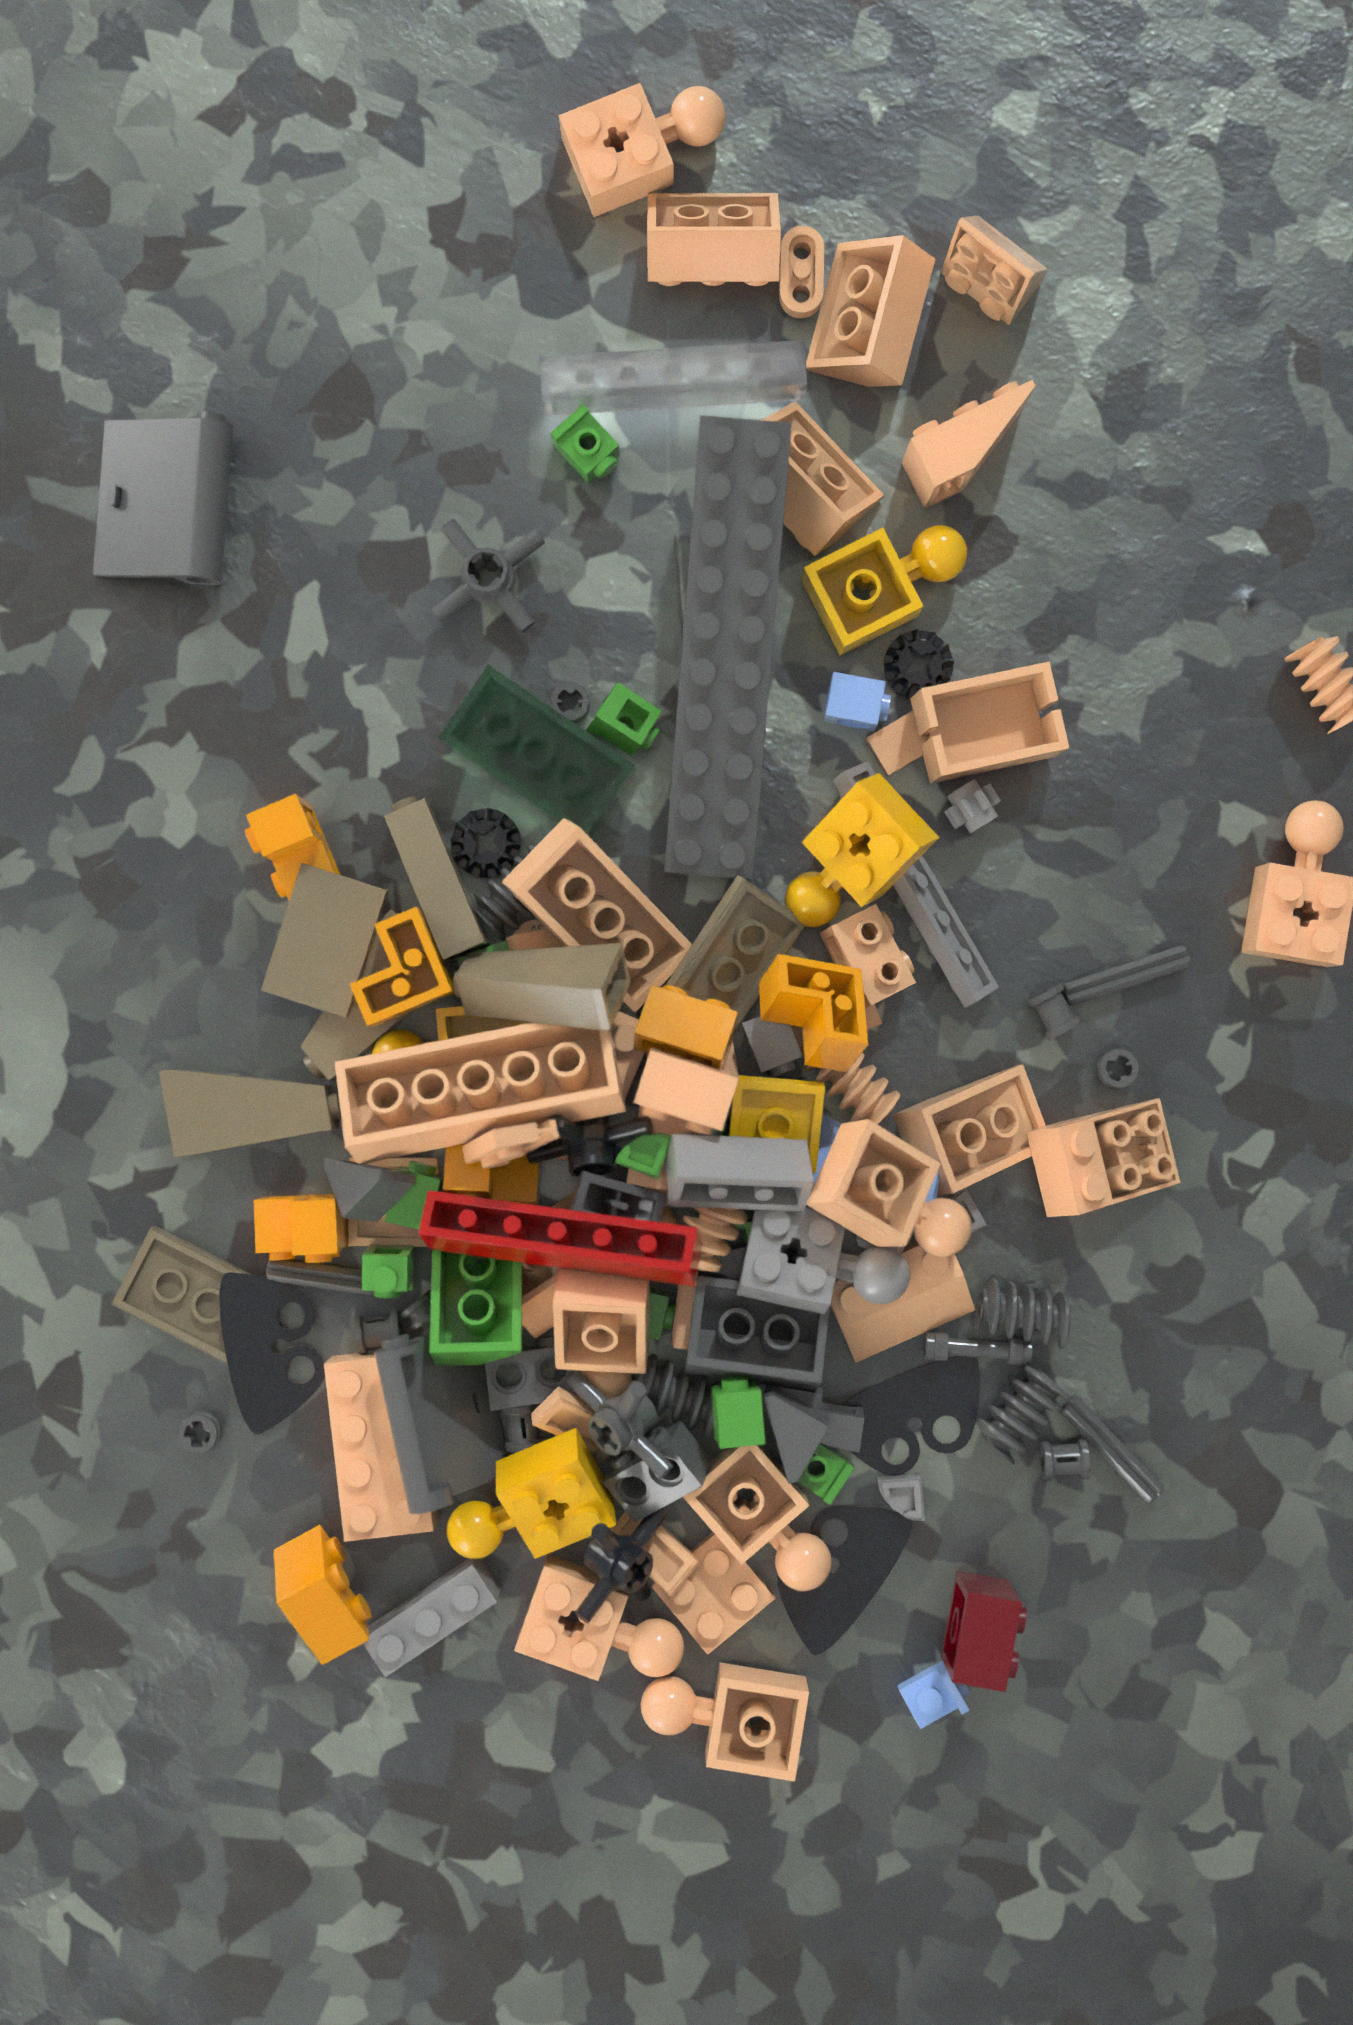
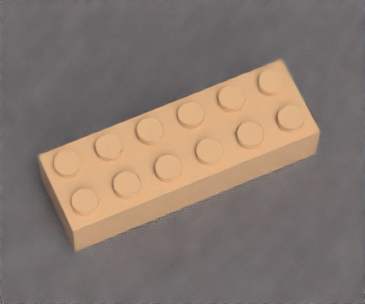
M533 1022L335 1062L345 1148L358 1165L469 1143L492 1129L535 1122L539 1126L547 1122L554 1114H559L576 1122L626 1112L612 1029L595 1030Z

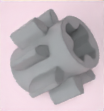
M976 779L947 796L953 806L944 813L954 829L965 825L971 834L998 817L993 806L998 804L1001 799L991 783L981 788Z

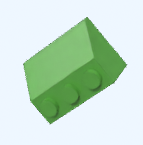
M432 1250L430 1355L436 1366L483 1365L522 1353V1262Z

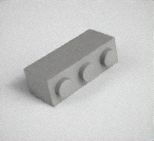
M672 1134L665 1161L669 1206L804 1211L814 1184L807 1140Z
M468 1558L368 1625L370 1640L364 1642L363 1645L383 1675L387 1677L497 1603L501 1587L481 1558Z

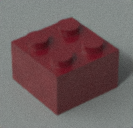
M956 1571L941 1658L953 1683L1006 1692L1008 1678H1015L1019 1661L1018 1651H1014L1016 1634H1023L1027 1609L1025 1606H1022V1601L1009 1580Z

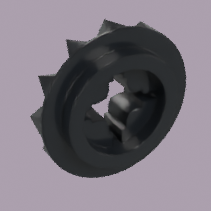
M915 629L899 635L889 646L884 658V673L888 683L898 694L909 699L921 688L949 683L953 673L954 659L952 658L949 644L939 638L935 632ZM909 649L913 654L916 653L919 658L925 655H934L926 666L929 672L927 675L930 680L926 674L923 675L919 670L913 673L910 672L907 675L904 674L912 663Z
M491 808L470 811L456 823L450 840L454 859L459 866L467 873L479 878L500 876L502 868L509 870L515 864L513 858L519 856L521 850V837L515 823L505 813ZM494 827H497L494 832L493 842L502 853L498 854L495 851L485 850L474 859L479 845L474 840V837L470 835L471 832L485 836L489 831L492 832Z

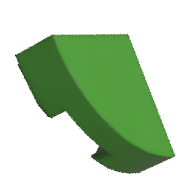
M651 1133L640 1136L622 1149L615 1163L658 1179L668 1153L672 1135Z

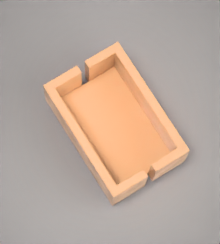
M1050 662L921 688L910 698L919 737L928 735V740L921 745L930 784L1056 757L1069 749L1061 709L1051 711L1041 719L1039 711L1046 710L1058 701Z

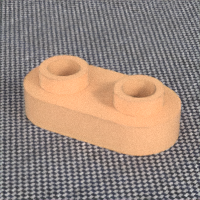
M797 226L790 229L781 241L779 301L781 307L788 315L794 318H807L818 311L823 299L824 241L815 229L809 226ZM805 249L808 251L809 256L806 259H798L794 255V251ZM802 291L808 295L809 299L805 302H797L793 295L796 292Z

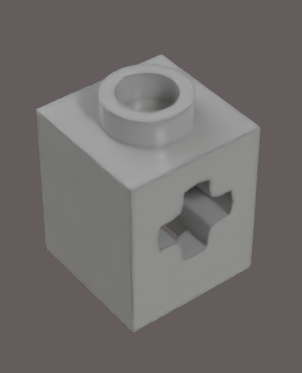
M761 1016L741 1023L759 1072L762 1073L769 1070L771 1076L775 1077L796 1068L794 1060L803 1056L791 1025L763 1021Z

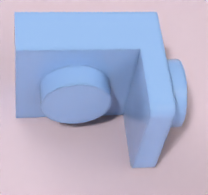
M943 1660L897 1685L920 1729L957 1708L961 1714L970 1711L964 1699L965 1696L971 1693L967 1685L951 1681Z

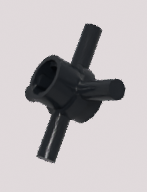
M554 1114L549 1120L555 1119L558 1135L562 1136V1138L553 1140L527 1153L526 1157L529 1163L535 1164L568 1155L569 1173L572 1176L580 1177L581 1171L603 1176L613 1171L614 1164L619 1165L615 1161L623 1148L616 1145V1143L651 1134L653 1132V1124L648 1116L610 1125L608 1115L573 1122L559 1114Z
M664 1508L644 1517L631 1536H620L610 1530L604 1523L596 1524L591 1531L593 1538L586 1548L584 1564L586 1568L598 1574L600 1578L575 1611V1614L582 1621L589 1624L613 1590H624L629 1594L633 1593L639 1601H645L650 1597L651 1588L646 1581L653 1568L652 1554L644 1550V1547L667 1517L668 1512Z

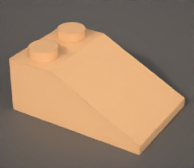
M1023 1064L929 1098L893 1114L902 1140L941 1163L937 1171L940 1177L937 1195L953 1194L1031 1157L1032 1154L1026 1131L1046 1126Z

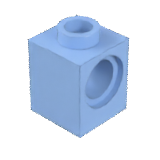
M833 672L830 679L823 722L874 731L879 720H887L891 695L884 694L886 681Z

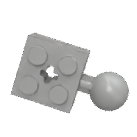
M805 1208L804 1211L754 1209L736 1295L825 1314L831 1303L835 1279L852 1282L858 1294L871 1303L888 1304L896 1301L905 1293L910 1281V1270L905 1258L898 1251L890 1247L874 1246L866 1249L859 1256L841 1253L845 1227L814 1209ZM788 1248H792L801 1257L797 1259L795 1264H790L787 1262V1255L781 1253V1251L784 1252Z

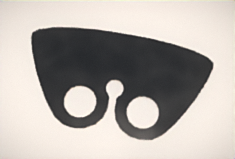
M226 1272L221 1279L219 1300L227 1364L242 1417L250 1431L257 1435L274 1427L291 1415L322 1384L325 1377L324 1363L321 1356L314 1349L298 1345L288 1347L281 1354H276L271 1350L273 1340L282 1339L288 1342L305 1336L312 1328L314 1309L311 1300L305 1294L290 1286L250 1274ZM288 1302L299 1304L305 1313L303 1323L294 1330L282 1328L276 1319L278 1309ZM297 1356L309 1358L315 1367L313 1377L305 1383L291 1381L286 1373V1367L290 1360Z
M955 1356L948 1358L947 1361H935L878 1383L841 1403L863 1407L864 1409L860 1453L850 1452L871 1468L886 1475L896 1476L909 1471L918 1461L920 1454L915 1433L907 1428V1422L911 1417H917L922 1421L921 1434L924 1441L936 1452L952 1453L965 1447L972 1436L978 1410L980 1374L977 1358ZM946 1415L955 1418L960 1424L961 1429L957 1440L948 1444L936 1440L932 1430L935 1421L941 1416ZM892 1437L902 1438L909 1446L908 1458L899 1465L889 1464L882 1457V1445Z
M848 1505L832 1506L824 1509L815 1518L811 1527V1534L819 1537L821 1540L822 1525L829 1519H840L848 1527V1537L843 1544L839 1546L826 1544L831 1557L838 1559L840 1563L839 1569L836 1572H830L822 1585L805 1592L792 1589L779 1576L777 1578L780 1596L787 1614L801 1640L812 1654H821L833 1646L869 1604L891 1572L908 1541L912 1528L911 1519L888 1510Z

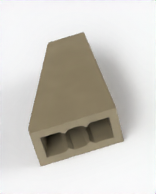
M415 796L394 803L391 806L393 812L384 815V818L442 959L455 963L458 957L491 946V942L478 913L474 909L473 901L430 803L425 798L417 801Z
M391 909L384 915L381 921L399 913ZM377 930L361 979L391 967ZM449 972L451 979H453L454 976ZM354 998L348 1018L323 1010L300 1046L307 1055L303 1062L318 1079L325 1076L329 1081L337 1080L335 1062L366 1055L382 1035L397 1028L416 1010L375 1027L366 1025L356 998Z
M622 943L467 953L453 978L454 992L462 1000L465 1015L595 1030H611L631 983Z
M182 1069L159 1071L174 1158L339 1128L337 1119H342L339 1093H332L331 1085Z

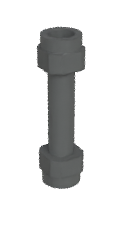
M925 1332L923 1356L924 1359L947 1361L948 1356L1006 1359V1363L1011 1365H1030L1032 1359V1340L1025 1342L1024 1338L1013 1336L1012 1339L1007 1338L1006 1341L949 1338L947 1332Z

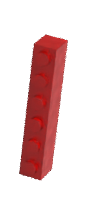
M429 1190L418 1235L431 1250L695 1287L703 1244L697 1227Z

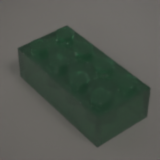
M489 664L438 736V739L445 747L554 822L559 824L565 818L578 825L590 838L636 773L635 765Z

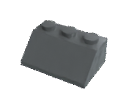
M706 1276L697 1277L684 1373L717 1378L744 1376L748 1377L749 1382L755 1381V1383L816 1391L819 1388L823 1376L830 1306L825 1314H819L736 1295L739 1281Z

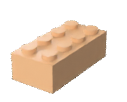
M565 818L502 881L506 888L565 947L622 943L631 981L622 1003L634 1013L645 1003L651 985L660 987L674 973L692 945L578 825Z
M374 1351L361 1355L353 1353L332 1356L324 1363L344 1542L434 1531L439 1521L438 1510L421 1514L409 1513Z

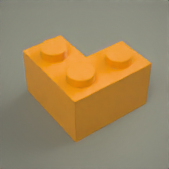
M297 794L246 814L251 826L245 829L246 837L255 853L261 852L264 858L272 860L276 872L271 873V879L281 898L287 896L288 900H290L301 863L341 875L312 805Z
M414 907L374 924L391 967L350 984L367 1026H378L455 993L453 981L440 955L424 913L420 908Z
M783 954L776 956L759 982L761 1020L802 1027L805 1065L847 1072L868 1045L862 969Z
M651 985L634 1032L633 1049L650 1053L653 1047L723 1070L732 1045L738 1012L731 1010L726 1003L716 999L702 1001L689 997L684 990L675 986L665 985L661 988Z
M465 1144L446 1147L444 1193L539 1206L542 1162L531 1164L525 1155L509 1159L510 1163L506 1165L483 1169L481 1161L465 1164L462 1146Z
M334 1194L260 1197L254 1200L256 1253H269V1260L295 1259L296 1255H305L306 1263L333 1261L334 1257H339L340 1252L349 1247L348 1218L342 1217Z
M318 1525L274 1549L277 1605L319 1662L324 1665L370 1640L368 1620L372 1618L365 1598L361 1594L355 1596L349 1588V1580L343 1569V1562L347 1560L342 1544L335 1536L329 1538L322 1526Z

